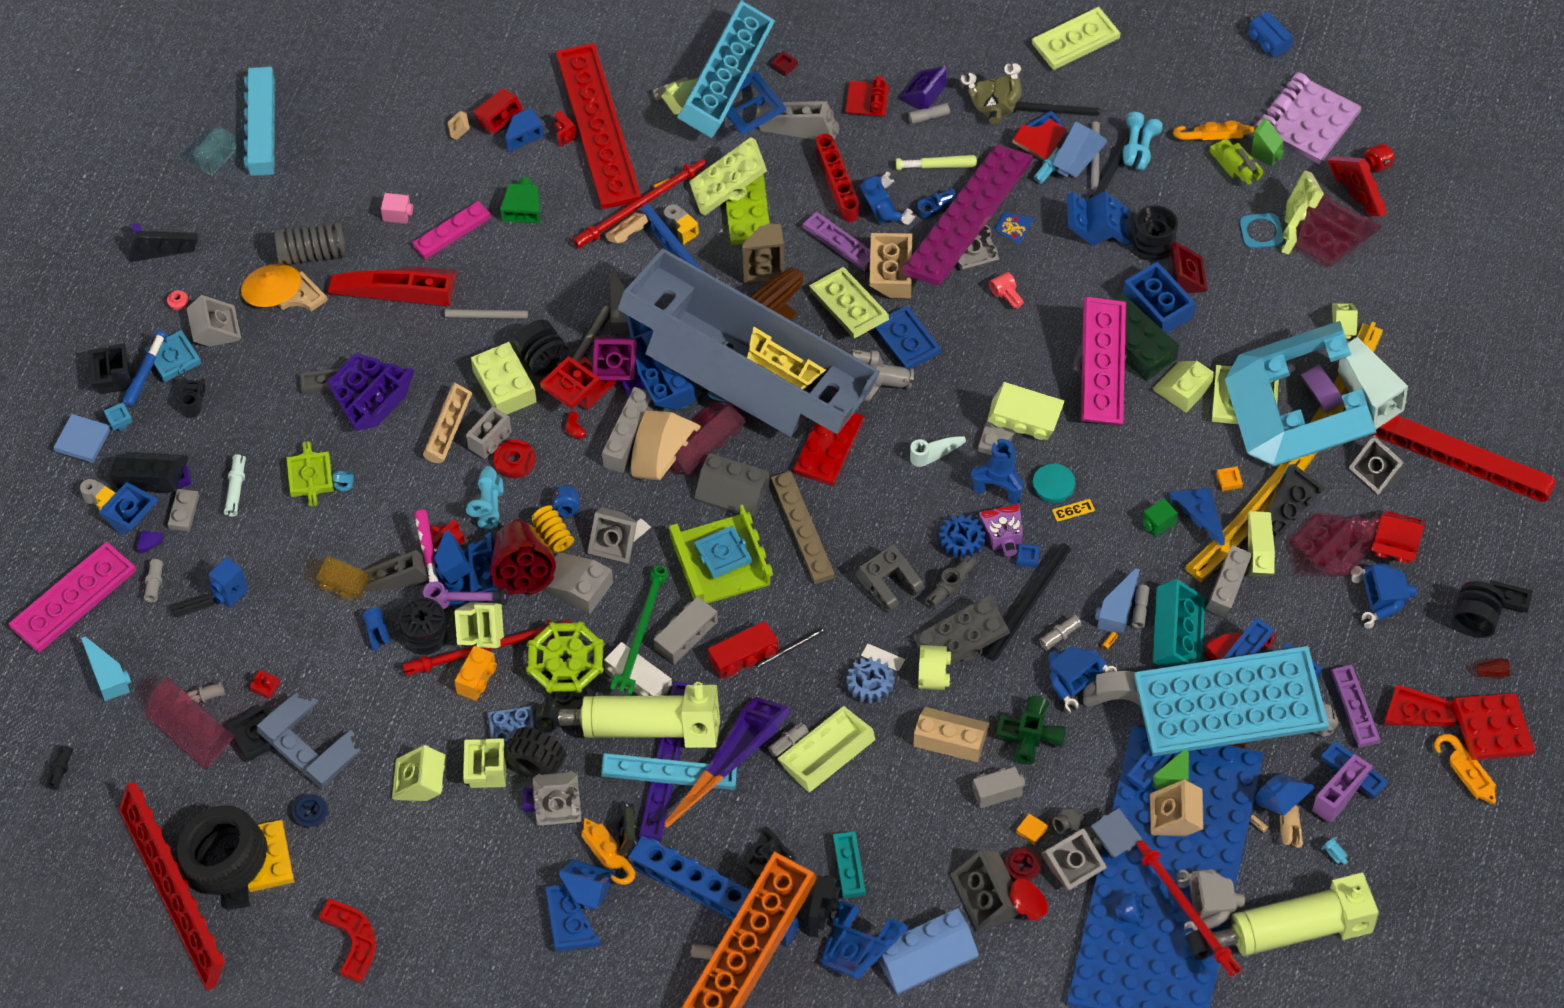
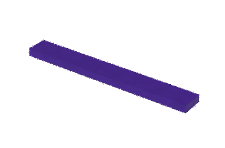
M673 681L670 696L684 695L686 685L694 684ZM661 737L656 759L679 761L684 737ZM650 783L639 839L641 836H644L648 839L653 838L661 843L674 784Z

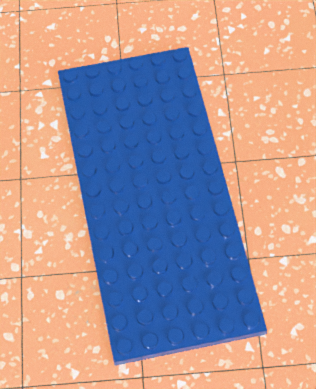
M1132 725L1112 812L1119 808L1151 851L1158 850L1160 852L1159 862L1177 886V881L1180 880L1177 874L1180 870H1186L1189 874H1192V871L1213 869L1224 878L1231 879L1235 891L1264 753L1229 745L1189 751L1188 782L1202 789L1203 830L1187 836L1152 835L1150 793L1160 789H1155L1151 783L1143 791L1126 779L1127 774L1150 748L1146 728ZM1181 752L1175 753V755L1171 758V760L1174 759V758H1175L1177 755H1179ZM1137 844L1129 852L1125 851L1115 859L1103 847L1101 858L1107 868L1097 873L1067 1006L1076 1008H1210L1219 963L1215 961L1214 954L1204 960L1193 959L1186 936L1187 933L1195 929H1184L1185 924L1192 920L1153 867L1143 865L1142 859L1144 855L1137 847ZM1190 886L1186 888L1179 887L1192 905ZM1130 892H1136L1141 898L1144 908V920L1142 923H1131L1117 916L1116 905L1120 904L1122 898ZM1228 920L1217 927L1211 928L1210 931L1214 933L1226 930Z

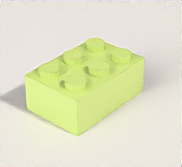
M509 342L471 357L473 373L491 406L507 415L536 403L535 388Z

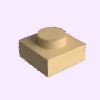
M459 111L448 121L451 138L458 140L470 129L465 112Z

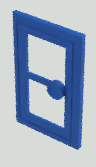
M756 70L745 77L739 90L752 83L761 95L756 96L736 109L731 105L726 114L741 135L748 133L787 110ZM766 100L772 110L746 124L738 114L739 111L754 103L755 106H761Z

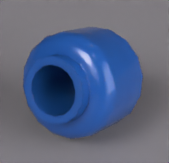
M564 485L553 491L552 507L553 510L558 512L559 516L570 517L578 512L580 500L579 493L575 488Z

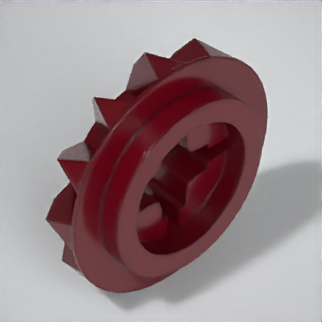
M1017 848L1007 855L1005 867L1010 877L1012 876L1016 880L1020 878L1029 881L1032 878H1036L1041 871V859L1035 851L1029 848ZM1026 859L1028 867L1020 871V865L1018 864H1022Z

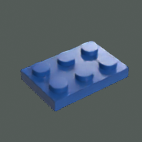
M908 305L889 314V320L873 328L900 365L906 367V369L914 368L941 354L940 346Z

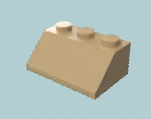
M871 233L870 286L889 298H911V277L903 275L902 268L912 256V234Z
M925 707L919 716L914 732V747L978 763L989 723Z

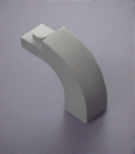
M1112 671L1097 674L1096 680L1083 688V704L1087 707L1116 699L1129 700L1140 705L1134 672Z

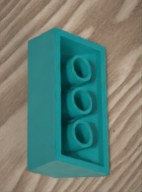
M1178 579L1157 587L1153 663L1161 668L1202 662L1205 596Z

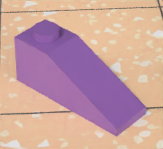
M1354 754L1316 796L1312 811L1329 823H1332L1345 808L1373 766Z

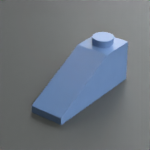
M1135 568L1104 599L1102 607L1097 608L1095 619L1098 620V629L1118 634L1124 633L1140 569Z

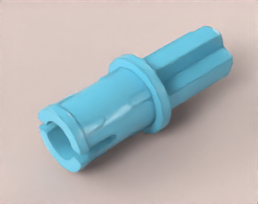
M1056 148L1051 156L1043 161V166L1034 175V180L1039 184H1042L1051 172H1056L1057 167L1053 165V162L1060 149Z

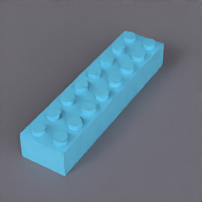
M742 0L740 1L677 117L678 119L711 138L714 136L775 20Z

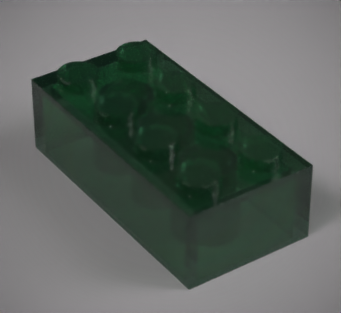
M1121 293L1113 300L1126 302L1125 355L1127 357L1125 362L1147 382L1177 360L1179 344Z

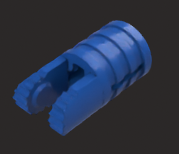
M371 608L366 610L362 616L366 624L372 649L377 650L380 648L377 636L381 635L385 644L391 643L381 609Z

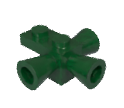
M1039 696L1028 697L1027 712L1023 711L1021 719L1000 716L996 738L1020 743L1013 756L1019 763L1026 765L1035 763V746L1040 747L1041 739L1061 748L1063 746L1066 726H1044V713L1049 705L1045 698Z

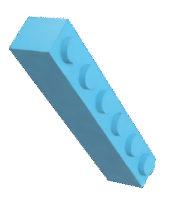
M248 68V76H245V87L248 88V92H245V103L248 104V108L244 109L245 120H248V124H244L245 136H248V140H244L245 152H248V156H244L245 168H249L250 176L274 174L275 78L273 68Z

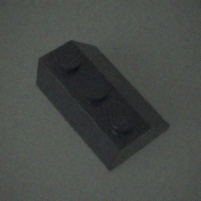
M128 452L115 457L109 475L118 489L127 482L143 491L176 493L188 456Z

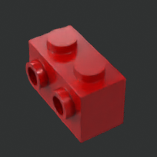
M502 88L475 109L473 113L480 127L494 134L510 122L514 115L524 110L517 96Z

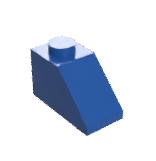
M532 108L520 111L513 116L505 137L508 153L544 136L543 124Z
M449 530L445 531L434 558L438 565L435 569L441 579L446 578L452 584L473 570L457 539Z

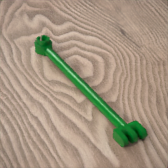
M661 565L651 570L649 578L652 583L622 675L615 674L610 689L615 690L617 684H619L618 692L623 693L625 687H628L627 695L630 696L636 680L630 679L659 587L666 582L668 576L664 566L662 567L661 574L658 573Z

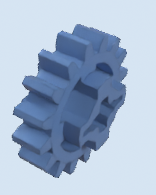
M869 657L867 662L861 658V664L854 662L853 669L848 670V691H853L854 698L860 696V702H863L865 699H868L869 704H872L873 699L881 702V696L888 698V691H893L895 681L893 669H888L887 662L882 665L880 658L876 662L873 661L872 657Z

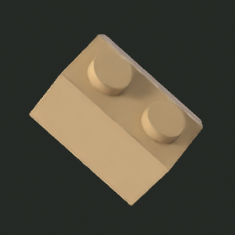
M1184 779L1150 793L1151 834L1187 836L1203 830L1202 789Z

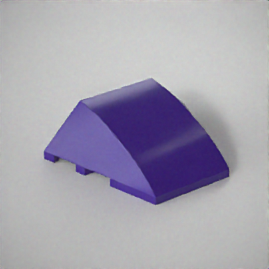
M355 353L327 383L352 425L358 431L377 427L406 397L414 370L400 368L393 363L379 362L378 359Z

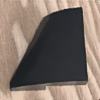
M767 826L762 829V838L759 843L755 842L752 853L744 862L745 868L756 882L774 852L793 862L796 860L795 855L780 842L779 837Z

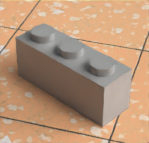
M1231 546L1205 610L1226 618L1232 608L1252 553L1236 546Z
M699 597L693 602H688L683 611L678 616H674L664 630L656 633L654 637V650L675 665L718 623L717 611Z

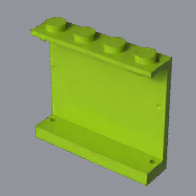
M743 504L740 505V515L681 532L678 524L669 526L672 544L694 600L699 597L709 604L770 585V576H773L772 568L764 560L766 558L763 546L759 547L757 542L759 541L758 532L756 529H752L751 514L749 511H745ZM733 526L740 539L743 538L745 540L746 549L752 558V563L713 579L706 566L703 565L702 560H700V556L694 547V542Z

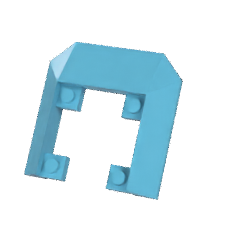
M1341 321L1239 354L1226 376L1225 382L1248 455L1272 466H1277L1377 433L1362 389L1342 395L1346 411L1305 424L1301 409L1280 416L1270 382L1290 376L1286 364L1287 360L1323 348L1327 349L1331 362L1351 356Z

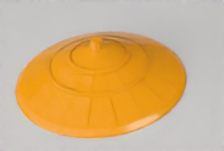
M287 264L263 266L253 271L244 280L241 287L242 297L247 303L257 307L279 305L296 294L301 285V275L298 270Z

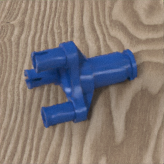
M998 439L997 445L995 443L992 444L991 458L988 463L975 467L972 470V488L975 493L981 494L986 490V483L998 485L1007 490V500L1009 503L1018 504V501H1021L1024 483L1015 469L1016 450L1009 440Z

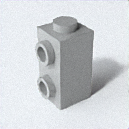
M1016 767L1002 768L996 773L982 774L973 779V792L980 808L1020 797L1023 793V787H1025L1024 777L1022 774H1018Z

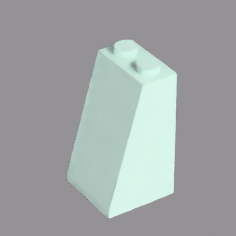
M1356 337L1352 341H1347L1351 356L1339 360L1338 373L1349 393L1360 389L1363 390L1375 429H1377L1405 410L1408 386Z

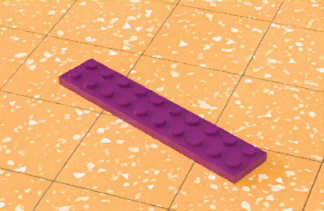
M996 144L902 268L903 275L940 286L1033 161V156Z

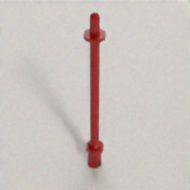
M701 159L691 166L687 163L682 166L683 171L596 227L588 226L586 231L572 238L574 245L581 249L591 241H597L601 232L684 179L689 178L692 180L695 178V172L705 167L706 161Z
M548 619L546 622L547 626H549V623L551 622L550 619ZM565 620L558 623H572V621ZM547 626L500 639L501 646L498 648L533 639ZM474 646L433 658L424 655L421 656V659L402 663L405 675L408 677L409 675L424 671L428 673L433 666L468 657ZM482 648V649L487 650V651H490V650H494V649H498V648Z
M1143 840L1138 841L1137 847L1144 855L1142 859L1143 865L1153 867L1214 950L1215 961L1223 966L1229 977L1235 976L1232 972L1233 970L1236 975L1239 974L1242 968L1233 958L1232 951L1229 947H1222L1159 862L1160 852L1158 850L1151 851Z

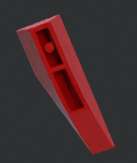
M415 266L332 274L328 294L450 306L457 271Z

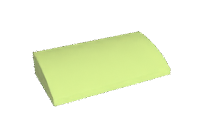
M843 706L782 754L778 761L810 793L875 741L874 732L869 725Z

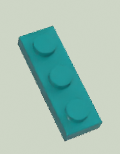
M856 832L833 834L843 899L866 896Z

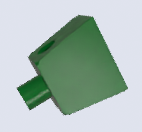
M522 177L519 180V184H510L501 205L502 222L541 224L538 186L531 185L532 181L530 178Z

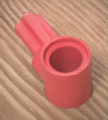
M1005 272L989 281V287L994 296L1006 298L1010 305L1016 309L1023 305V300L1015 291L1016 282L1009 272Z

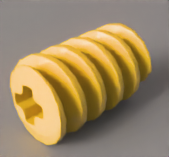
M552 505L545 506L533 514L531 521L552 552L564 551L574 543V538L570 536V531L566 529V525L562 523V518L558 517L559 514L553 510Z

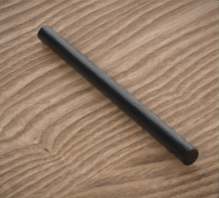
M819 628L776 652L775 655L756 663L757 667L760 668L822 634L824 632L823 629Z

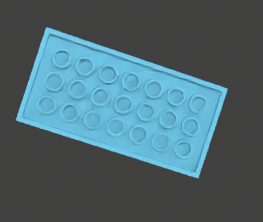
M1308 646L1134 672L1135 684L1152 756L1328 730L1329 727Z

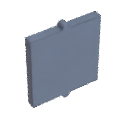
M1119 808L1107 816L1103 815L1101 820L1090 826V829L1113 859L1125 851L1129 852L1138 841L1143 840Z

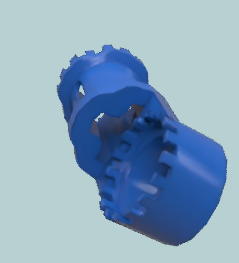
M948 188L947 191L940 194L933 193L932 196L920 199L917 204L918 216L923 219H929L934 216L935 212L942 210V207L951 205L955 197H957V195H954L956 194L955 190ZM929 206L931 210L923 211L921 207Z

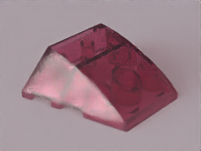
M1323 193L1316 208L1308 206L1306 209V217L1302 222L1296 247L1325 264L1333 266L1381 229L1382 225L1366 216L1363 218L1334 202L1330 199L1329 195Z
M1316 513L1291 538L1290 543L1326 575L1346 577L1372 549L1380 519L1379 516L1363 519L1360 515H1354L1352 518H1343L1341 514Z

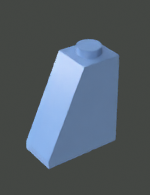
M1075 122L1053 165L1059 168L1058 173L1066 177L1069 174L1077 177L1108 140L1092 129Z

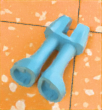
M1131 112L1127 115L1126 119L1130 138L1129 143L1123 148V160L1125 165L1132 166L1137 157L1135 169L1143 171L1151 158L1149 150L1150 140L1153 136L1161 133L1163 124L1157 119H1150L1144 123L1143 114ZM1142 128V131H1141V133H1142L1141 143H1140V144H1137V142H1138V135H1139L1140 129Z
M486 466L482 469L478 480L481 498L469 502L466 507V513L472 517H479L477 524L481 529L492 530L499 523L498 497L503 495V479L497 475L491 466Z

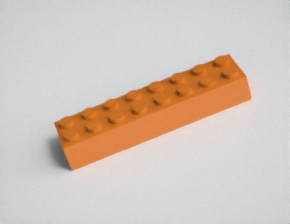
M776 852L773 853L682 1008L743 1007L816 883L817 879L814 872Z

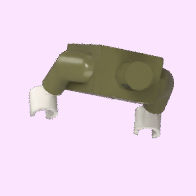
M1013 63V71L1011 64L1005 65V72L1010 75L977 82V86L974 85L976 82L974 74L969 73V82L965 75L961 76L962 83L967 84L970 88L968 92L972 102L979 112H983L989 118V122L992 124L1000 123L1002 115L1011 114L1015 104L1022 95L1020 77H1017L1021 70L1018 64Z

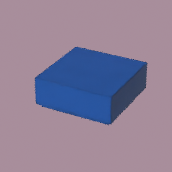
M1018 544L1016 566L1038 568L1040 546Z

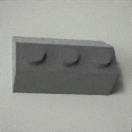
M709 453L701 469L694 500L736 514H740V505L743 504L745 511H749L752 519H754L769 487V471Z
M981 849L951 874L977 932L1009 922L1019 914L1009 897V892L1011 891L1009 887L1013 882L998 851Z

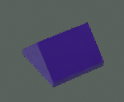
M940 66L920 71L902 92L899 99L919 110L928 109L946 87L947 68Z

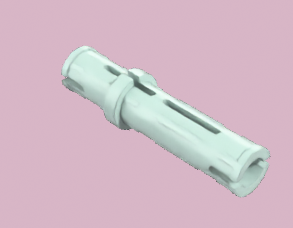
M234 455L232 457V467L230 473H228L229 485L224 514L228 515V511H230V517L237 516L241 486L243 480H245L244 467L246 457L242 456V460H240L241 455Z

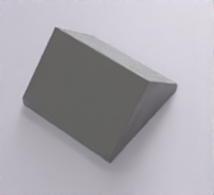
M1373 435L1349 466V469L1378 495H1381L1402 479L1406 462L1376 435Z

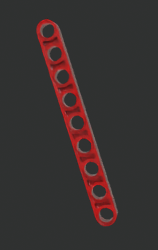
M1398 415L1377 428V433L1373 434L1379 439L1539 502H1547L1556 484V480L1546 473Z

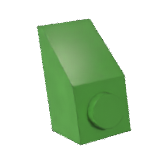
M1266 118L1262 120L1254 131L1251 156L1272 166L1284 154L1282 149L1284 140Z

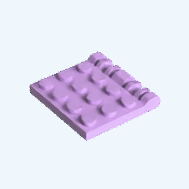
M1297 72L1287 84L1289 89L1285 88L1267 110L1269 115L1264 114L1254 128L1256 130L1264 118L1268 119L1284 140L1283 146L1321 164L1360 113L1361 106L1310 81L1306 75Z

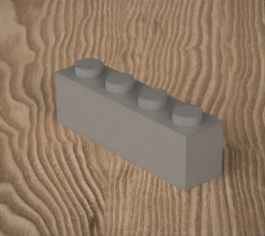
M637 387L633 388L602 452L603 467L621 473L624 472L632 455L637 430L645 411H653L655 407L648 391Z

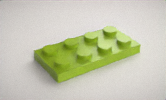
M763 174L746 186L747 194L742 199L736 201L726 200L731 245L743 244L759 226L770 224Z

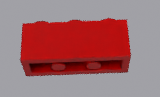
M764 621L708 648V660L720 679L731 677L745 667H752L758 661L775 655L779 651L778 639L767 622Z

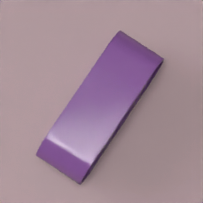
M1320 364L1300 374L1325 413L1343 403L1341 394Z

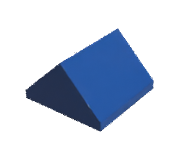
M126 482L99 510V514L120 535H123L134 528L158 502V499Z

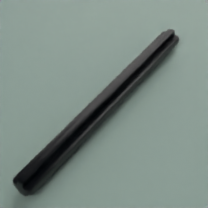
M1062 543L1006 623L1010 633L993 642L987 651L986 656L991 660L995 661L998 659L1070 553L1071 548L1066 543Z

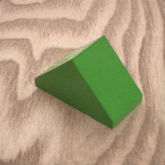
M1182 751L1153 775L1152 786L1155 789L1165 788L1184 779L1189 781V751Z

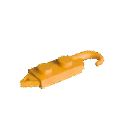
M1227 121L1226 123L1207 122L1206 124H1200L1193 132H1180L1185 130V127H1177L1173 130V135L1182 140L1243 138V135L1254 132V126L1242 125L1236 121Z
M1451 734L1440 735L1434 743L1437 753L1441 752V742H1450L1456 750L1450 757V766L1476 800L1480 798L1495 805L1496 784L1479 762L1471 760L1468 750L1456 736Z
M584 818L581 837L603 866L611 869L622 867L627 874V877L624 879L611 875V880L620 885L631 883L635 879V870L626 857L618 855L616 841L602 823L597 824Z

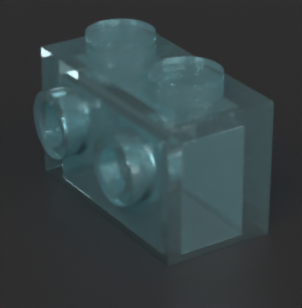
M220 126L211 131L207 138L200 145L196 146L193 152L196 167L213 176L237 150L234 134Z

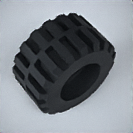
M520 727V729H517L504 752L507 762L519 773L531 779L538 774H557L566 758L565 749L557 740L543 731L530 727Z

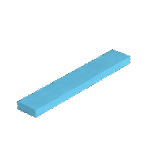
M603 753L601 777L694 786L709 764ZM737 767L713 788L735 790Z

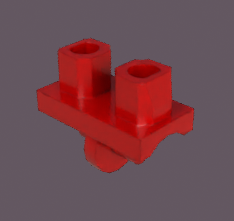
M455 519L446 526L444 524H441L439 527L434 524L430 526L434 556L447 530L454 535L459 545L465 542V536L459 529V523Z

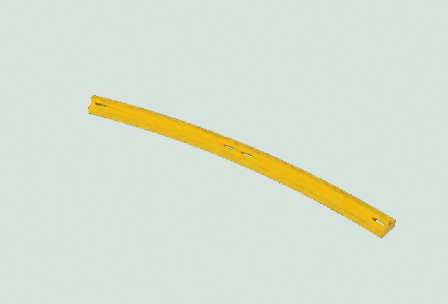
M1371 322V325L1363 323L1357 337L1374 353L1383 330L1376 328L1375 322ZM1338 375L1334 382L1335 387L1341 396L1348 394L1347 387L1341 376ZM1344 402L1326 413L1320 406L1311 422L1343 412L1345 410ZM1317 452L1280 464L1253 499L1223 530L1224 545H1220L1213 540L1186 565V571L1200 583L1204 582L1223 564L1232 545L1239 548L1248 539L1249 511L1264 512L1288 466L1298 463L1297 467L1304 471Z

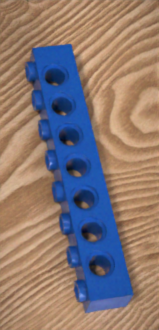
M641 836L628 856L629 863L634 870L732 920L735 919L752 888H745L739 885L732 878H725L719 875L713 868L701 866L693 858H686L680 855L673 848H666L660 845L653 838L648 839ZM655 857L661 858L659 861H652ZM674 867L680 868L679 871H672L671 869ZM694 877L700 878L699 881H692L691 879ZM713 887L720 888L718 891H711L710 889ZM733 897H737L740 900L731 901L730 899ZM798 913L780 942L785 947L788 946L800 927V915Z

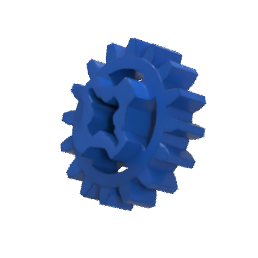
M960 514L958 519L953 515L951 522L945 520L944 526L940 527L939 541H941V548H946L947 554L953 552L954 558L958 554L961 555L962 559H964L966 554L973 557L974 551L980 553L981 547L985 545L986 532H984V525H979V519L972 521L971 515L964 518L963 514Z

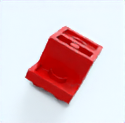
M568 356L540 382L542 389L571 410L578 404L589 410L616 384V380H600L599 377L592 373L593 363L583 357L577 362Z
M1384 510L1372 551L1376 552L1375 555L1388 558L1389 555L1397 557V561L1409 564L1410 561L1414 562L1426 521Z

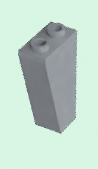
M827 101L782 102L787 110L759 126L760 130L764 132L816 140L819 135L825 133L830 134L835 140L836 134L839 133V124L835 121L833 110L830 109ZM768 103L758 106L755 119L772 110Z

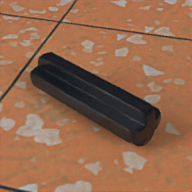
M209 593L172 605L173 614L175 617H179L214 606V598Z

